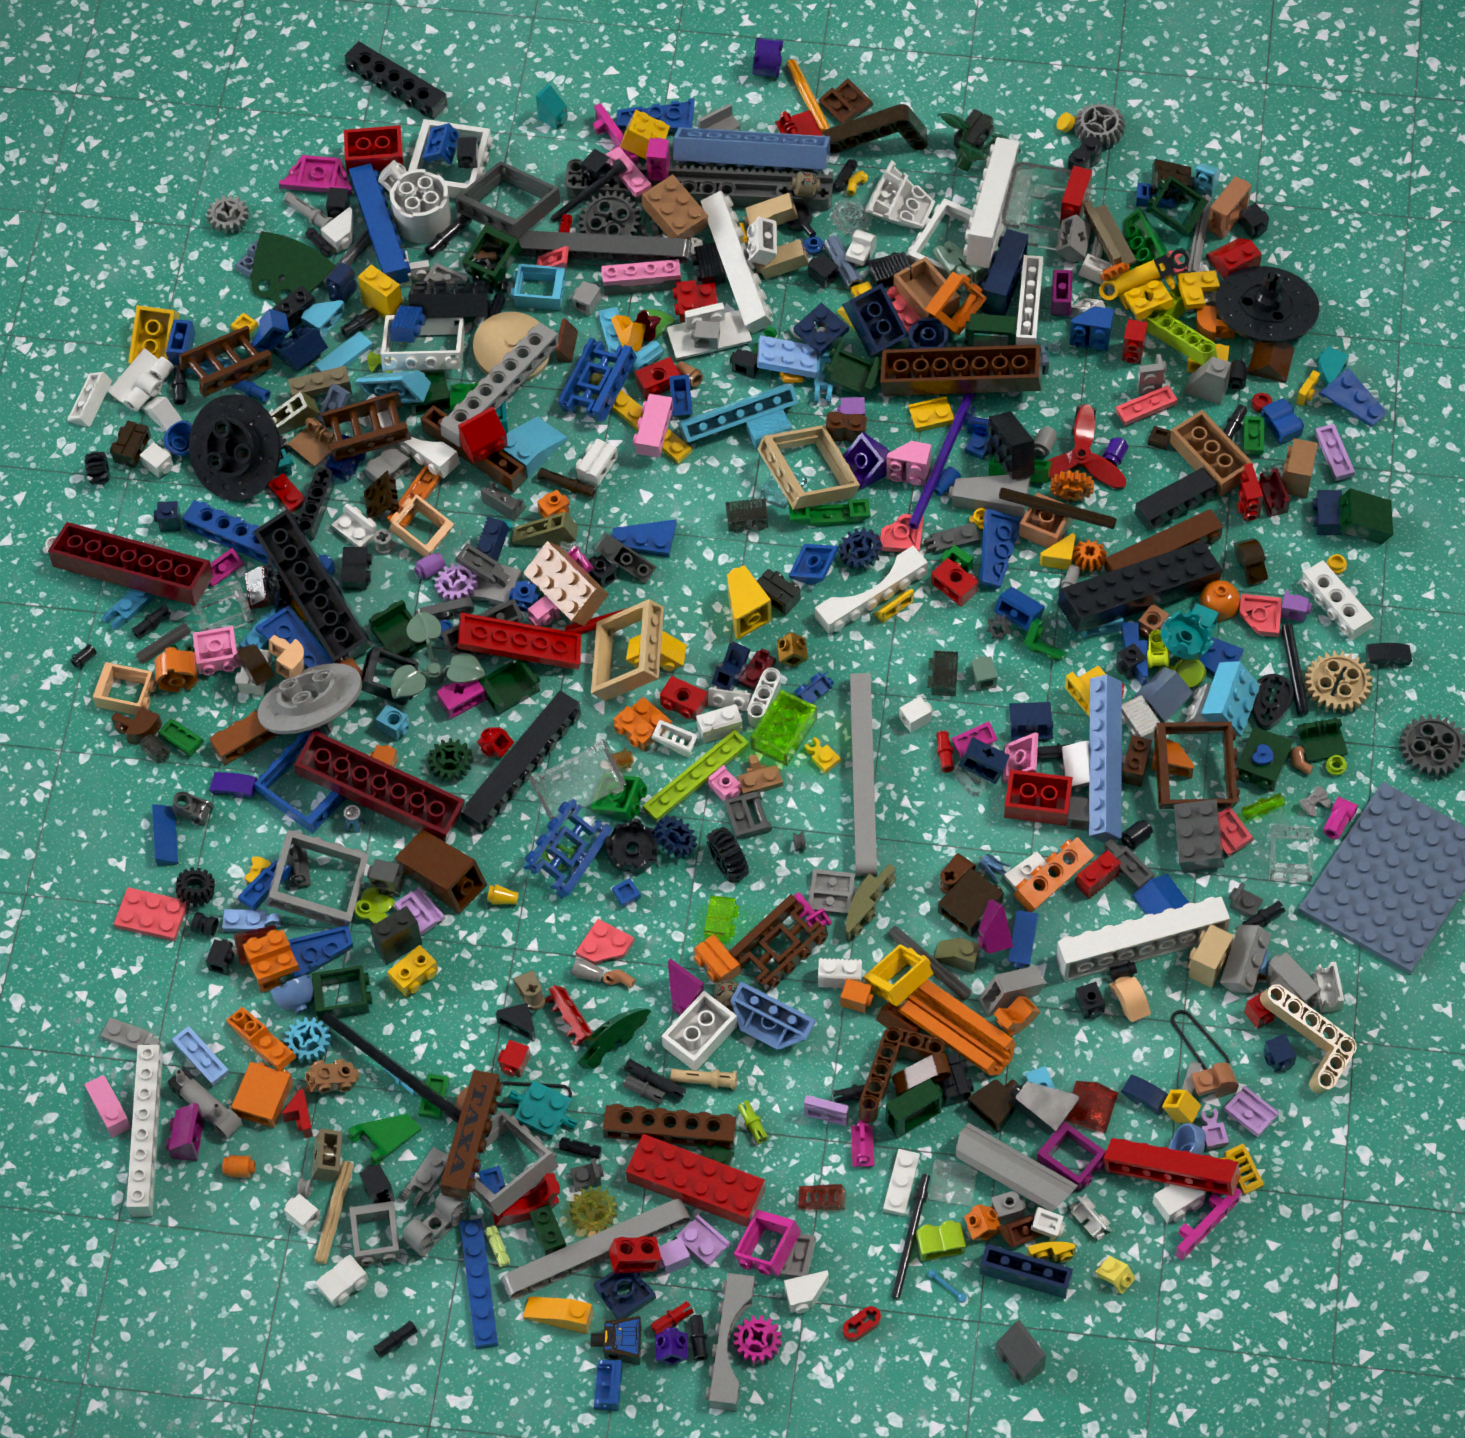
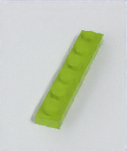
M734 729L643 804V810L658 822L707 782L708 777L723 765L726 766L748 748L749 742Z

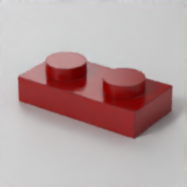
M284 473L273 479L268 485L271 492L291 513L302 507L305 497Z

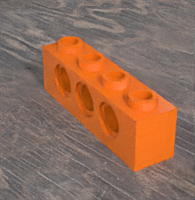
M1078 837L1073 841L1068 839L1060 846L1062 849L1060 853L1056 854L1053 852L1045 860L1047 864L1043 868L1039 865L1030 873L1033 876L1028 881L1024 878L1016 886L1018 890L1013 896L1028 912L1032 913L1095 856ZM1063 857H1068L1071 860V864H1066ZM1048 870H1053L1057 877H1051ZM1033 883H1038L1042 891L1036 890Z

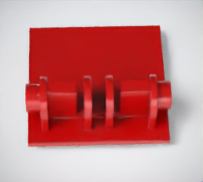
M810 110L793 116L784 111L780 114V120L775 121L779 132L783 134L823 136Z

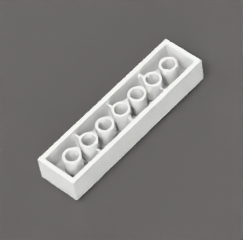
M997 137L995 145L991 144L986 168H984L983 180L980 182L976 204L973 206L972 216L974 217H970L968 226L970 229L966 230L965 241L968 244H965L963 256H967L966 264L985 268L990 266L1016 173L1019 141Z
M1209 897L1203 902L1187 903L1181 908H1169L1159 914H1147L1141 919H1129L1119 925H1107L1101 930L1085 931L1075 937H1064L1057 943L1056 962L1063 981H1071L1107 971L1110 966L1125 964L1128 960L1136 963L1197 946L1200 943L1198 940L1202 931H1207L1210 924L1228 932L1230 917L1222 897Z

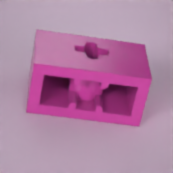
M649 139L646 155L648 180L663 181L668 178L670 150L669 140Z
M478 680L468 683L453 682L442 686L437 691L438 702L450 720L486 701L485 690Z

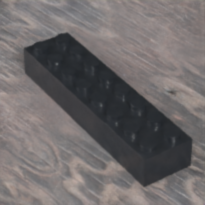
M288 509L253 531L267 555L271 557L272 563L334 663L339 664L341 661L348 660L351 657L354 659L374 646L298 521Z
M1200 541L1061 588L1057 604L1078 634L1145 611L1151 605L1160 606L1200 592L1207 584L1220 580L1223 569L1204 541Z

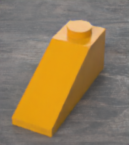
M529 1297L523 1319L588 1334L594 1313L592 1304L564 1298Z

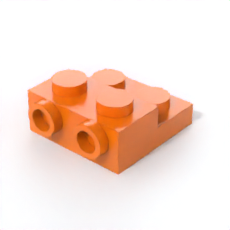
M644 697L639 699L631 708L627 706L613 718L615 731L620 735H625L632 746L635 748L639 747L642 751H645L655 742L652 739V735L659 720L672 724V721ZM662 729L660 736L666 732V729Z
M271 930L266 936L259 939L256 937L250 938L243 944L245 956L259 985L299 971L298 963L283 930Z

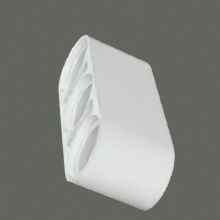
M767 668L763 671L748 705V723L752 727L759 728L766 723L779 693L781 676L780 672L775 668Z

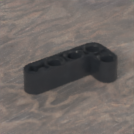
M326 467L316 470L299 515L293 514L310 542L317 535L334 489L332 472Z

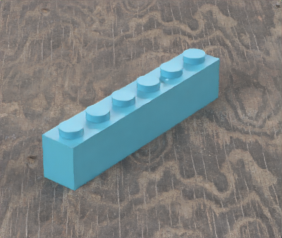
M787 383L679 421L677 424L683 441L691 442L798 404V399L793 384Z

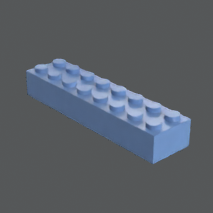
M678 127L673 144V160H678L679 163L695 161L702 165L711 162L719 166L735 164L737 167L754 165L756 168H765L766 166H773L774 169L792 167L793 170L808 168L812 171L820 172L823 169L826 170L830 159V136Z

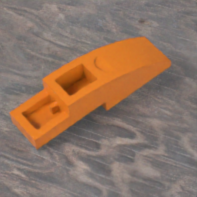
M241 1007L226 1020L231 1028L268 1065H273L279 1071L296 1058L293 1051L273 1036L267 1027L245 1008Z

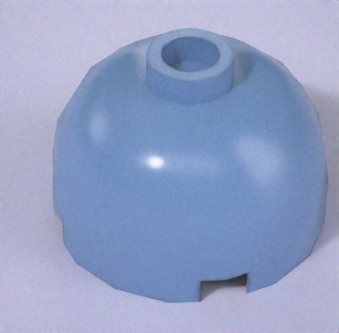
M304 975L286 982L282 988H280V985L273 988L270 993L276 1005L286 1011L294 1010L295 1013L307 1009L306 1004L311 1002L314 997L311 976Z

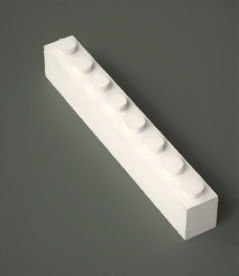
M719 191L701 200L703 210L708 214V224L744 325L753 334L773 324L771 319L773 313L769 305H766L765 300L767 296L764 290L759 286L761 280L758 274L754 272V268H756L755 263L749 261L748 245L742 239L744 233L741 227H738V216L731 208L733 202L729 196H725L722 191Z

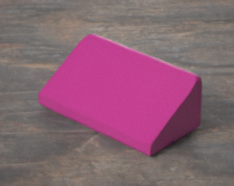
M233 548L210 563L214 577L209 585L213 587L244 565Z

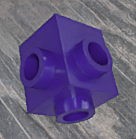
M671 1327L655 1335L656 1361L675 1365L688 1359L687 1333Z

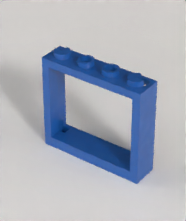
M315 729L300 733L297 740L292 745L287 746L283 754L270 764L269 769L264 774L259 775V779L254 783L258 795L312 834L347 798L331 791L306 817L270 791L269 788L298 759L311 733Z

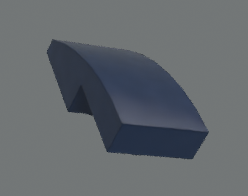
M1130 1075L1120 1091L1136 1105L1143 1103L1158 1116L1164 1111L1162 1105L1168 1094L1140 1077Z

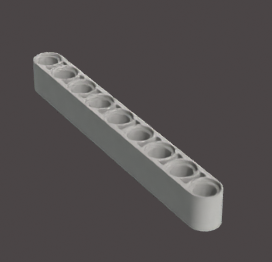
M674 1199L503 1275L501 1281L509 1298L515 1300L609 1259L608 1250L614 1238H638L640 1236L657 1238L686 1225L691 1218L682 1200Z

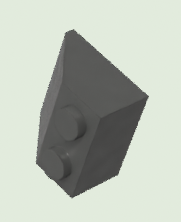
M1016 1321L996 1342L995 1354L1001 1363L1005 1362L1010 1368L1008 1371L1015 1381L1019 1380L1024 1385L1044 1371L1046 1354L1021 1321Z

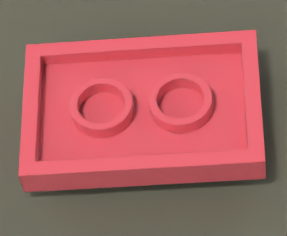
M127 887L114 926L118 929L176 941L188 906L186 901L182 903L177 898Z

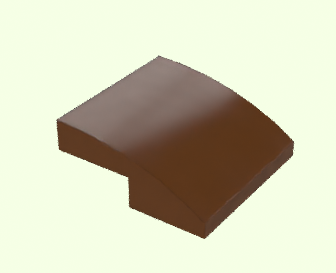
M848 78L835 90L831 88L818 100L842 124L854 120L874 105Z

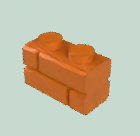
M715 934L694 948V961L700 968L704 967L708 971L706 974L711 982L719 983L724 979L731 980L740 974V964Z

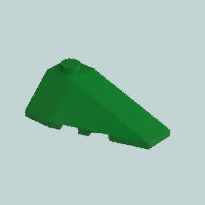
M1141 208L1125 219V237L1128 239V246L1136 259V263L1129 265V270L1167 253L1170 257V253Z

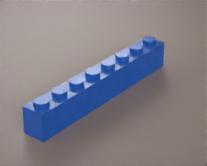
M371 163L350 168L351 183L381 272L398 284L408 282V273H411L408 261H404L407 259L404 248L400 249V246H402L400 236L395 235L397 233L396 224L391 222L393 220L391 210L386 209L388 202L386 196H382L384 194L382 184L377 183L379 179L377 170L373 171Z

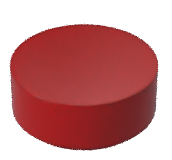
M1257 393L1252 398V408L1258 413L1262 412L1263 406L1272 403V398L1266 393Z

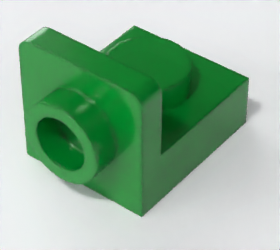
M956 545L950 550L947 549L941 556L942 563L949 558L953 562L959 563L967 573L973 569V557Z

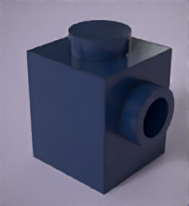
M177 501L157 502V510H154V521L158 522L160 532L181 531V512Z
M1286 1034L1265 1041L1264 1058L1267 1065L1272 1066L1274 1072L1280 1070L1287 1071L1295 1065L1296 1054Z

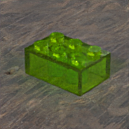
M781 689L750 736L751 749L788 766L817 720V706Z

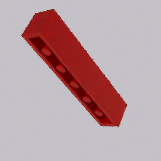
M1111 1138L1103 1158L1106 1172L1228 1196L1234 1195L1241 1176L1239 1163L1231 1159H1221L1210 1155H1200L1189 1151H1179L1168 1147L1132 1142L1126 1139Z

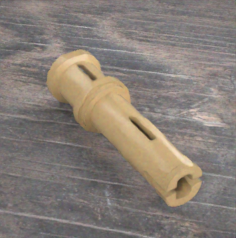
M715 1069L713 1072L671 1070L672 1082L711 1085L714 1089L726 1087L736 1090L737 1071L731 1073L720 1072L719 1069Z

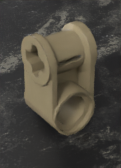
M533 970L513 978L519 995L522 996L525 1003H528L530 1010H539L544 1007L546 1001L541 992V985Z

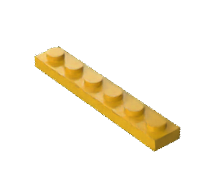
M621 390L611 409L639 432L638 420L644 414L642 406ZM667 430L662 452L679 464L692 453V448L671 430Z

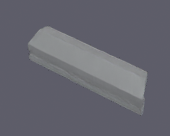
M970 1123L960 1131L956 1146V1157L1049 1211H1053L1078 1186Z

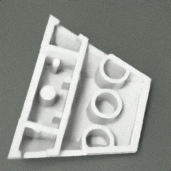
M891 160L876 185L864 211L900 226L922 229L935 201L920 186H914L907 179L908 175L906 173L902 174Z

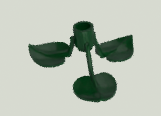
M938 113L937 115L949 126L963 132L962 141L958 143L960 147L958 153L960 155L955 162V165L963 171H969L973 161L986 160L987 155L984 151L996 142L997 137L1009 139L1002 134L994 133L992 135L993 139L982 149H979L965 142L967 130L970 129V126L964 119L950 113Z

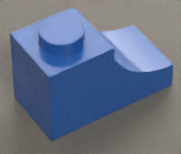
M269 309L260 318L258 332L251 343L257 352H263L267 349L271 352L289 333L286 314Z

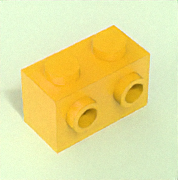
M419 945L387 972L389 981L407 997L417 992L426 980L434 978L437 974L438 966L437 961Z

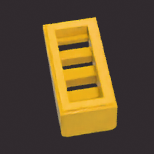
M1240 1144L1227 1150L1224 1153V1157L1235 1156L1236 1158L1241 1155L1240 1158L1235 1159L1239 1165L1244 1162L1246 1164L1239 1168L1240 1174L1250 1170L1251 1173L1243 1177L1240 1176L1238 1182L1243 1194L1246 1195L1263 1187L1264 1183L1245 1145ZM1252 1178L1255 1179L1254 1182H1252V1183H1250V1184H1248V1185H1245V1182H1246V1181H1248V1180H1250V1179H1252Z

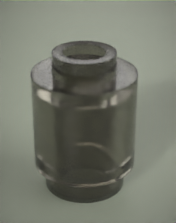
M148 734L141 740L140 747L142 752L155 763H163L170 757V747L157 736Z

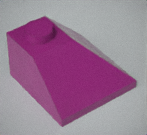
M993 899L988 900L979 927L980 936L978 937L980 948L988 954L1013 947L1004 906Z
M670 958L668 969L672 1010L680 1016L704 991V983Z

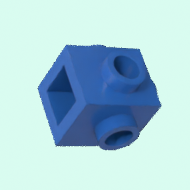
M516 581L515 588L511 587L509 599H515L520 611L528 612V608L539 600L540 593L536 592L537 585L532 582Z

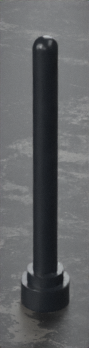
M620 158L615 160L608 172L554 213L550 218L551 221L557 222L562 218V215L571 211L616 174L623 175L628 171Z

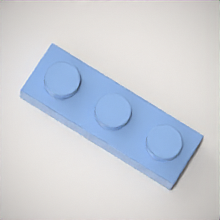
M189 1026L172 1038L177 1048L212 1087L229 1074L226 1066Z

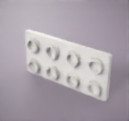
M723 302L685 311V323L667 327V333L676 360L718 351L715 349L695 348L694 340H691V329L695 328L696 320L720 322L718 350L752 342L750 332L744 325L740 311L736 310L725 313Z

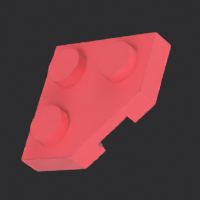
M903 514L897 518L896 522L882 528L880 536L883 544L881 547L882 551L902 553L911 546H914L920 553L924 516L917 529H912L908 526L912 517L911 514Z
M1241 594L1239 616L1257 635L1279 637L1282 598Z
M597 919L577 949L576 956L594 965L614 958L615 960L625 957L635 940L629 934Z

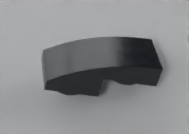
M1373 643L1367 644L1365 647L1368 663L1387 667L1390 662L1409 666L1412 662L1410 645Z

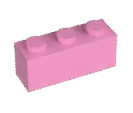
M649 394L647 401L643 402L642 412L644 414L643 417H639V432L633 438L636 454L660 458L673 411L672 397Z

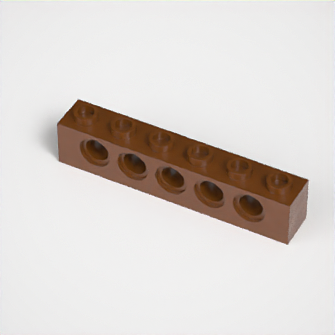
M621 1104L606 1105L603 1136L604 1138L640 1141L642 1135L645 1134L669 1144L697 1146L698 1143H702L710 1148L716 1145L734 1150L737 1118L730 1114L711 1115L708 1112L689 1113L687 1110L668 1111L665 1108L646 1109L643 1106L624 1107ZM624 1119L632 1120L629 1124L622 1123ZM646 1121L654 1122L650 1126L644 1125V1122ZM668 1123L675 1124L672 1128H667L665 1125ZM689 1125L697 1126L694 1130L687 1129ZM717 1127L719 1128V1130L716 1132L709 1131V1128Z

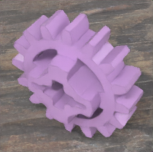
M451 563L450 568L444 566L445 571H439V577L435 578V589L439 597H443L444 602L449 601V599L452 601L460 598H470L469 594L475 595L474 589L479 588L478 576L460 564L455 566L454 563Z

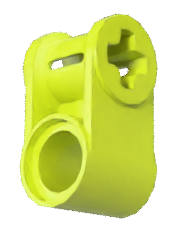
M1154 630L1149 634L1148 668L1153 666L1170 667L1169 650L1162 641L1161 630Z

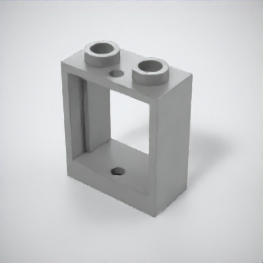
M1287 952L1281 956L1276 955L1269 962L1266 983L1270 987L1272 985L1282 986L1309 1007L1315 1009L1321 988Z
M394 1202L350 1207L356 1262L362 1266H370L374 1262L383 1261L391 1263L396 1261V1259H401ZM390 1219L393 1246L361 1251L358 1223Z

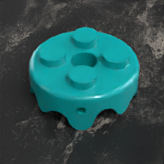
M1177 611L1172 616L1169 615L1162 625L1160 631L1162 641L1174 656L1186 660H1197L1203 657L1214 643V640L1211 639V629L1202 627L1200 623V613L1183 614L1182 611Z

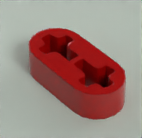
M868 1306L848 1319L843 1325L844 1338L848 1341L856 1342L877 1328L881 1322L880 1311L876 1307ZM867 1314L871 1316L875 1314V1321H866ZM851 1326L854 1329L857 1326H859L857 1328V1334H854L853 1332L848 1333L849 1327Z

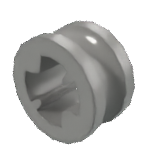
M300 1178L297 1186V1195H304L305 1198L309 1199L312 1191V1179L305 1181L304 1178Z

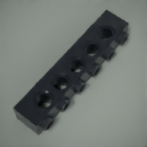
M360 41L344 55L346 67L349 71L357 73L365 81L372 82L380 90H385L393 98L400 99L408 107H413L425 117L428 116L434 120L448 106L446 93Z

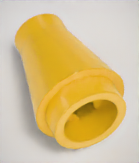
M497 884L495 886L490 885L487 902H491L492 905H516L519 892H514Z

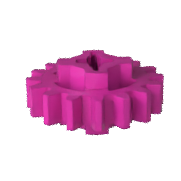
M752 1315L750 1322L743 1319L744 1326L737 1325L739 1333H734L733 1335L736 1340L734 1341V1348H738L737 1355L744 1354V1361L746 1362L750 1358L753 1365H755L756 1360H760L761 1364H764L765 1358L772 1361V1353L778 1355L779 1349L777 1347H782V1341L779 1340L782 1338V1333L777 1332L778 1324L772 1326V1319L769 1318L767 1321H764L763 1315L760 1316L759 1320H756L754 1315ZM747 1333L748 1338L743 1343V1337ZM773 1337L772 1344L769 1347L767 1342Z

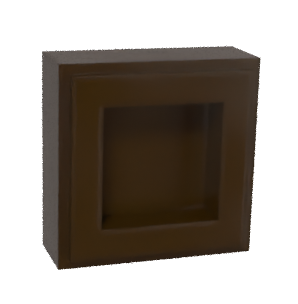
M1154 426L1147 445L1167 450L1171 430Z

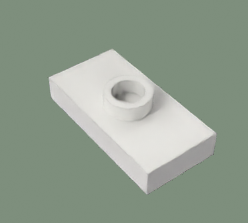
M1036 852L1005 873L1004 878L1017 891L1016 886L1024 878L1028 881L1033 877L1030 873L1039 865L1043 868L1047 862Z

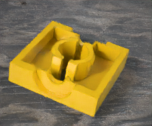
M1161 279L1150 281L1145 285L1124 293L1125 300L1138 321L1148 318V315L1152 314L1154 309L1160 311L1175 307L1173 299ZM1145 293H1147L1149 300L1146 299Z

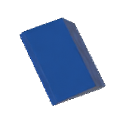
M804 544L789 577L808 585L824 581L839 547Z
M1168 874L1150 879L1132 894V897L1146 915L1159 914L1169 908H1181L1189 903Z

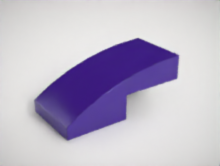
M214 772L209 791L213 795L232 794L235 798L253 797L255 791L254 783L258 779L254 776L239 773Z

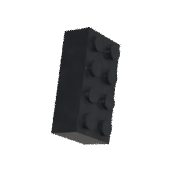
M442 280L435 281L434 283L416 281L412 283L408 294L409 306L422 307V312L426 317H488L491 307L490 283H485L483 280H476L473 283H466L463 280L454 281V283H446V281Z

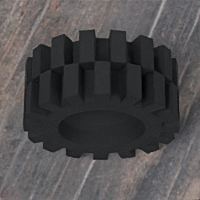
M191 867L190 871L187 869L183 870V873H179L176 881L177 898H180L182 903L186 901L187 906L190 903L193 904V907H197L198 903L200 906H204V902L208 904L214 895L215 879L212 878L213 875L211 873L208 874V871L205 869L201 872V868L194 870V867ZM190 885H199V886H201L202 888H201V889H191V888H189L188 886H190Z

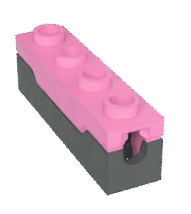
M679 259L601 266L604 296L673 290L676 287V282L681 281Z

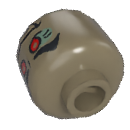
M801 171L797 173L796 177H792L791 189H794L796 196L812 198L815 194H818L820 179H817L816 174Z
M724 979L713 988V997L732 1012L734 1009L731 998L739 984L735 981Z

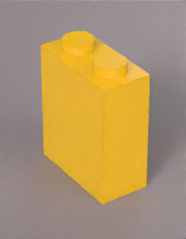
M373 265L367 267L358 276L363 305L369 309L374 308L383 319H385L386 315H395L399 306H403L400 284Z

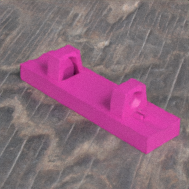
M601 103L595 105L594 110L596 111L595 116L597 119L593 123L595 133L599 135L606 132L616 145L615 148L620 147L624 135ZM621 148L637 166L639 163L638 155Z
M1237 1187L1233 1196L1227 1195L1224 1199L1213 1193L1208 1199V1204L1213 1210L1195 1229H1192L1186 1223L1179 1228L1178 1234L1184 1240L1178 1245L1176 1256L1181 1261L1240 1202L1242 1192Z

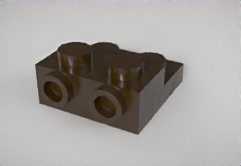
M1158 159L1154 160L1152 163V194L1157 193L1158 189L1156 187L1160 180L1169 176L1174 177L1194 191V177H1191V167ZM1170 187L1167 188L1163 197L1189 202L1187 198Z

